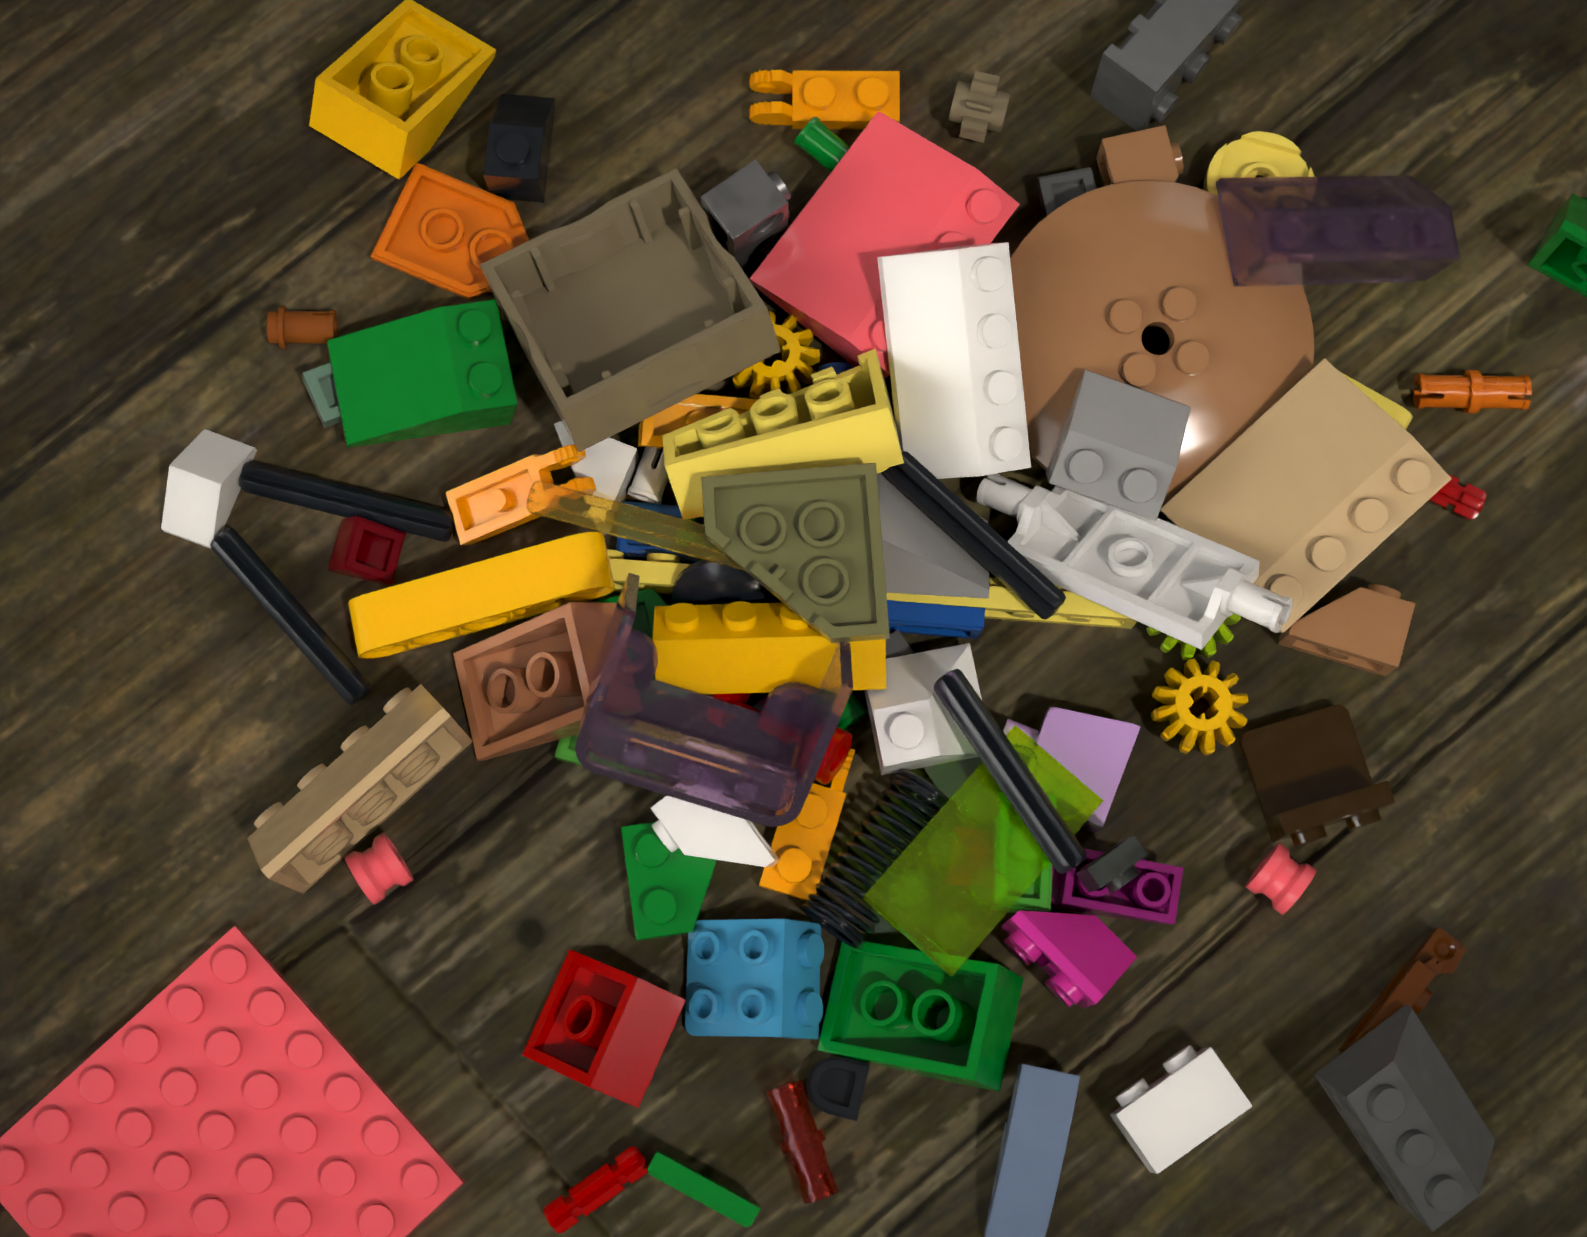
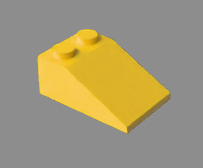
M404 0L316 77L309 126L395 178L400 179L432 148L495 58L496 49L417 2Z

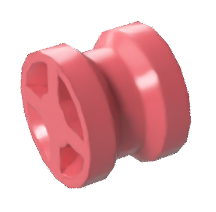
M384 832L373 839L370 848L363 852L352 851L344 856L346 864L358 885L374 905L385 899L386 891L393 886H406L414 881L402 856Z
M1278 842L1257 866L1245 887L1253 894L1263 893L1271 899L1272 908L1281 915H1284L1306 890L1317 870L1307 863L1298 864L1290 858L1289 849Z

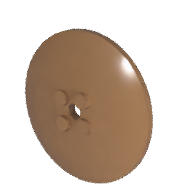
M1142 180L1116 183L1091 190L1066 202L1040 221L1022 240L1010 257L1029 450L1031 458L1045 471H1047L1084 369L1191 407L1177 468L1162 506L1313 369L1314 332L1310 307L1303 285L1287 255L1270 233L1253 217L1231 202L1197 187L1176 182ZM1158 326L1166 331L1169 336L1170 345L1165 354L1154 355L1144 348L1141 336L1146 327Z

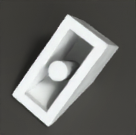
M704 767L651 807V810L659 819L652 824V827L663 844L672 853L680 848L683 854L688 856L761 867H773L781 861L713 768Z

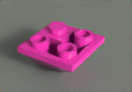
M1019 910L1001 926L1009 935L1003 941L1008 949L1027 966L1031 962H1036L1050 976L1045 981L1047 988L1067 1007H1070L1072 1004H1078L1083 1009L1097 1004L1137 958L1096 915Z

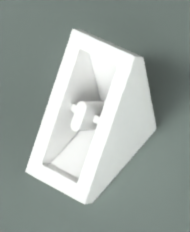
M563 422L555 423L554 426L562 447L570 444L573 445L574 442ZM607 438L585 449L586 458L571 466L575 478L593 477L596 491L584 496V499L598 532L604 535L610 533L620 511L621 501L625 500L640 462L637 448L612 438Z
M204 429L169 465L161 529L166 533L211 549L210 544L212 540L223 531L240 492L239 481L242 469L246 462L253 461L257 449Z

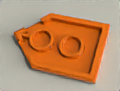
M416 162L370 257L377 262L472 300L492 292L480 264L529 241L514 202Z

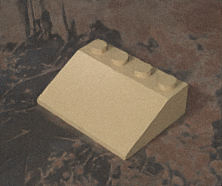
M1324 358L1161 507L1160 512L1173 525L1259 560V577L1253 584L1293 599L1291 614L1285 625H1282V629L1278 632L1284 633L1452 478L1409 432Z
M422 684L413 691L407 687L393 696L384 706L383 711L386 715L370 729L365 725L354 731L342 743L340 748L343 750V753L328 767L324 764L314 767L299 781L297 785L301 790L284 806L281 802L273 804L256 819L254 825L257 830L247 839L260 870L268 879L304 894L341 861L344 856L351 852L473 742Z

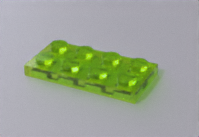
M1015 725L1006 735L1075 835L1104 800ZM982 762L865 894L863 900L952 977L1050 864V860Z

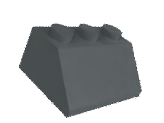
M1405 1004L1314 1074L1399 1206L1432 1232L1480 1195L1495 1139L1412 1007Z

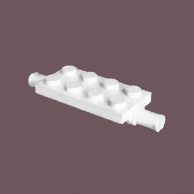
M998 473L987 475L988 479L984 478L979 485L976 498L977 503L1017 519V530L1008 540V543L1053 584L1202 650L1224 620L1234 613L1267 627L1275 633L1282 629V625H1285L1293 607L1292 598L1281 596L1253 584L1259 577V560L1159 518L1155 521L1059 486H1055L1052 491L1038 485L1031 489L1000 476Z

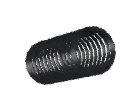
M900 769L897 771L894 779L890 781L891 789H886L882 792L884 800H877L875 802L877 810L867 812L870 821L864 820L860 822L862 831L853 832L855 842L848 841L845 843L848 852L838 853L841 863H831L833 873L823 874L826 884H816L818 894H809L805 904L801 905L804 913L814 922L819 923L827 932L855 949L862 948V944L866 943L865 938L847 921L867 934L873 933L872 929L857 916L833 902L822 889L837 895L871 922L880 923V919L860 902L840 891L829 878L844 884L859 898L881 913L888 912L886 906L867 891L847 880L837 868L851 873L863 885L884 900L895 902V898L881 885L851 867L844 857L856 861L867 872L892 890L900 892L902 887L885 872L859 857L851 846L864 851L876 863L898 879L910 881L906 872L880 853L867 847L858 836L871 840L886 855L910 871L917 870V866L913 861L885 841L872 835L865 825L877 829L895 846L916 860H925L922 852L895 832L880 825L873 815L884 818L894 829L920 848L925 850L932 849L931 844L922 835L898 819L886 814L880 805L890 807L910 826L933 840L939 839V835L926 822L940 830L947 829L945 822L940 817L953 819L955 818L954 814L958 813L956 805L943 792L930 782L908 770ZM895 784H897L907 795L900 793ZM888 794L898 797L919 817L894 804L888 797ZM814 899H816V900H818V901H821V902L827 904L828 906L832 907L836 912H838V913H839L842 917H844L847 921H845V920H844L843 918H841L839 915H837L836 913H834L833 911H831L830 909H828V908L825 907L824 905L820 904L819 902L815 901Z

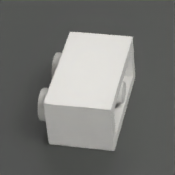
M1191 1045L1186 1046L1162 1064L1168 1073L1151 1085H1148L1145 1079L1142 1078L1115 1097L1120 1106L1109 1115L1150 1173H1160L1252 1107V1104L1211 1047L1202 1048L1195 1052Z

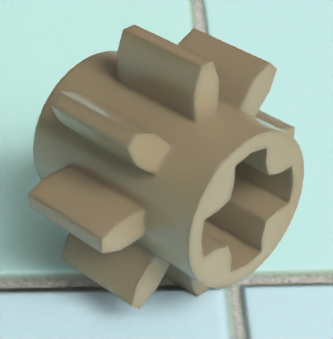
M975 70L972 84L958 80L949 114V121L961 123L959 137L984 143L987 130L1001 133L1011 93L998 90L1000 76Z

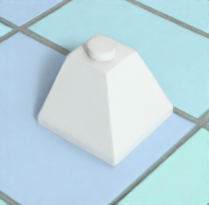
M970 643L886 659V689L864 690L881 775L897 773L900 769L912 770L979 757L934 691V684L941 676L951 670L959 669L981 698Z

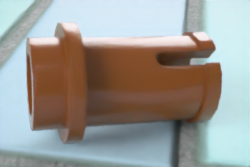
M280 305L278 311H268L269 344H279L280 349H287L288 344H327V340L338 337L336 310L288 311L287 306Z

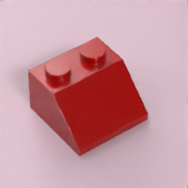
M569 949L522 1055L591 1089L639 1108L686 1000L636 976Z

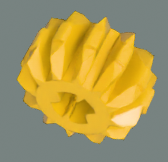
M769 311L781 350L779 353L782 354V361L776 360L770 367L766 366L764 360L736 373L733 377V385L736 389H744L751 386L750 399H760L759 396L764 394V392H770L777 388L782 392L786 390L788 394L802 389L800 383L813 384L811 375L816 373V371L810 366L820 361V351L813 347H808L813 341V332L810 329L795 332L797 318L793 315H789L781 326L776 325V316L774 312Z
M1190 659L1184 664V675L1180 671L1170 668L1164 674L1169 687L1157 686L1153 690L1152 696L1167 706L1154 709L1151 713V718L1153 721L1158 722L1169 720L1171 725L1160 736L1164 741H1168L1177 733L1182 735L1179 751L1184 754L1191 751L1196 739L1201 752L1205 756L1211 755L1215 751V739L1220 744L1228 747L1235 741L1230 727L1242 728L1247 723V718L1242 713L1233 709L1245 705L1248 702V696L1244 693H1230L1229 689L1237 683L1239 678L1235 673H1232L1223 681L1219 680L1217 675L1220 670V664L1216 661H1211L1208 664L1203 675L1195 659ZM1203 697L1210 706L1205 713L1196 718L1191 714L1189 708L1194 701L1197 702Z

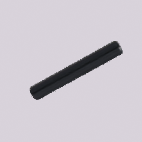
M903 451L904 463L885 470L886 478L1041 619L1046 620L1053 616L1063 605L1066 599L1065 594L909 452Z
M246 462L240 475L239 487L246 493L346 518L359 516L402 532L442 542L450 540L455 527L453 514L450 510L261 463Z
M227 528L212 540L210 546L215 554L345 702L354 705L362 700L372 689L371 683L235 529Z
M959 669L951 670L941 676L934 684L935 693L1052 865L1061 874L1077 867L1086 858L1085 850L968 679Z

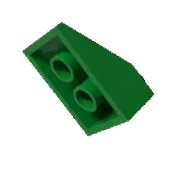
M496 300L442 306L327 340L347 448L511 424L517 407V399Z
M842 942L817 1050L943 1081L1000 1092L1024 978L995 963L866 942L862 944V948L855 949Z

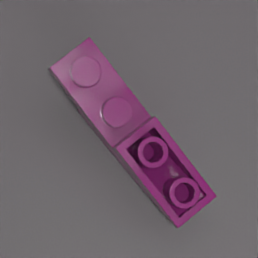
M954 827L951 830L942 885L991 894L993 834ZM1084 849L1086 852L1085 860L1064 874L1057 872L1052 865L1051 908L1142 922L1175 925L1183 867L1140 860L1134 864L1140 874L1117 891L1110 893L1107 887L1103 886L1089 893L1076 873L1100 857L1104 852Z

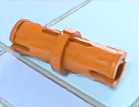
M1466 370L1464 375H1425L1417 373L1414 385H1420V389H1413V403L1416 409L1462 408L1466 414H1477L1481 408L1527 410L1531 400L1524 398V395H1532V383L1529 375L1482 376L1479 370Z

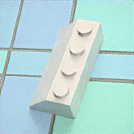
M1009 242L973 244L877 257L895 424L901 451L909 452L937 479L984 476L1031 468Z

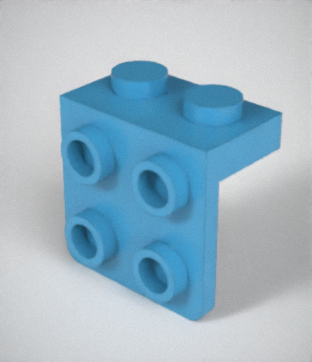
M791 919L697 920L694 931L688 933L686 1031L692 1036L818 1039L819 1023L823 1015V1003L820 997V965L824 959V943L821 938L820 924Z

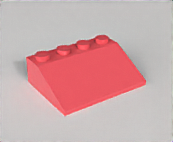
M878 111L753 272L749 280L753 286L789 315L796 317L800 324L810 329L816 337L852 366L857 367L860 365L858 355L876 349L885 379L890 376L877 257L991 243L1020 204L977 168Z

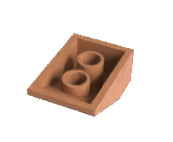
M569 602L453 653L477 761L492 759L602 728L642 712L617 603Z

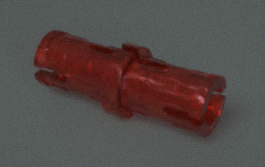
M795 1080L766 1091L773 1111H775L783 1141L779 1143L783 1155H789L799 1182L798 1185L804 1204L827 1198L829 1194L838 1193L839 1189L830 1170L822 1144L826 1137L823 1128L817 1129L807 1102L802 1080Z

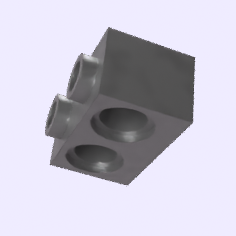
M756 159L701 196L702 208L708 216L716 240L728 253L735 257L743 271L770 252L787 230L788 219L791 218L787 201L791 198V195L785 183L773 170L766 174Z

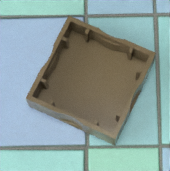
M677 168L608 201L581 220L549 230L480 264L503 316L579 452L781 351L765 303L735 257L728 253L716 240L707 214Z

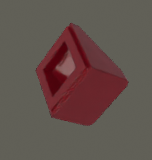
M359 516L344 518L339 527L328 570L337 574L392 586L406 533Z

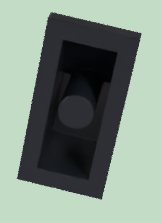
M501 94L489 123L483 175L490 193L507 200L545 202L556 105L555 98Z

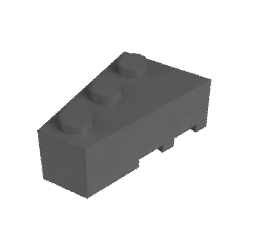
M1155 0L1157 2L1145 17L1139 14L1130 23L1128 30L1132 33L1119 48L1111 44L1103 52L1090 98L1136 131L1145 130L1153 119L1159 124L1162 123L1179 99V96L1174 94V92L1184 80L1191 84L1197 80L1211 59L1206 54L1216 40L1224 45L1240 25L1243 17L1237 14L1242 0Z

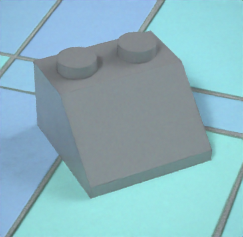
M1084 369L1046 471L1048 482L1156 521L1177 468L1191 407Z

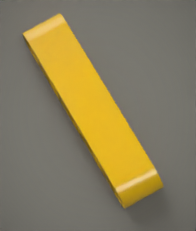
M585 532L363 594L349 600L348 606L358 657L373 659L395 655L549 612L569 602H585L612 593L615 590L604 534L601 532Z

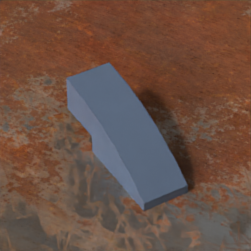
M1018 1064L1008 1121L1005 1122L984 1237L1046 1236L1066 1151L1080 1076L1026 1064Z

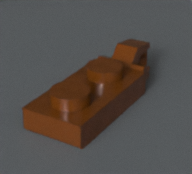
M1441 927L1433 928L1410 960L1402 964L1338 1049L1340 1051L1339 1055L1405 1004L1412 1007L1415 1014L1418 1015L1433 994L1427 986L1436 975L1454 973L1467 948Z

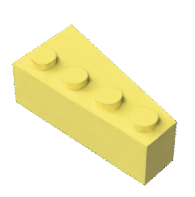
M876 349L858 355L860 365L836 375L832 366L812 374L813 385L791 394H784L779 388L759 396L760 399L751 406L750 410L742 414H738L736 410L728 408L662 435L664 464L683 521L704 517L701 477L876 463L878 474L889 467L903 464L904 460L892 406Z

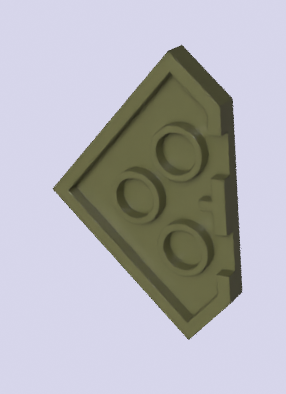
M876 463L701 477L705 535L712 544L830 643L890 639Z

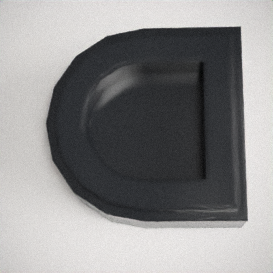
M828 1057L820 1060L811 1069L807 1078V1093L810 1101L818 1110L829 1115L857 1121L870 1064L844 1057Z

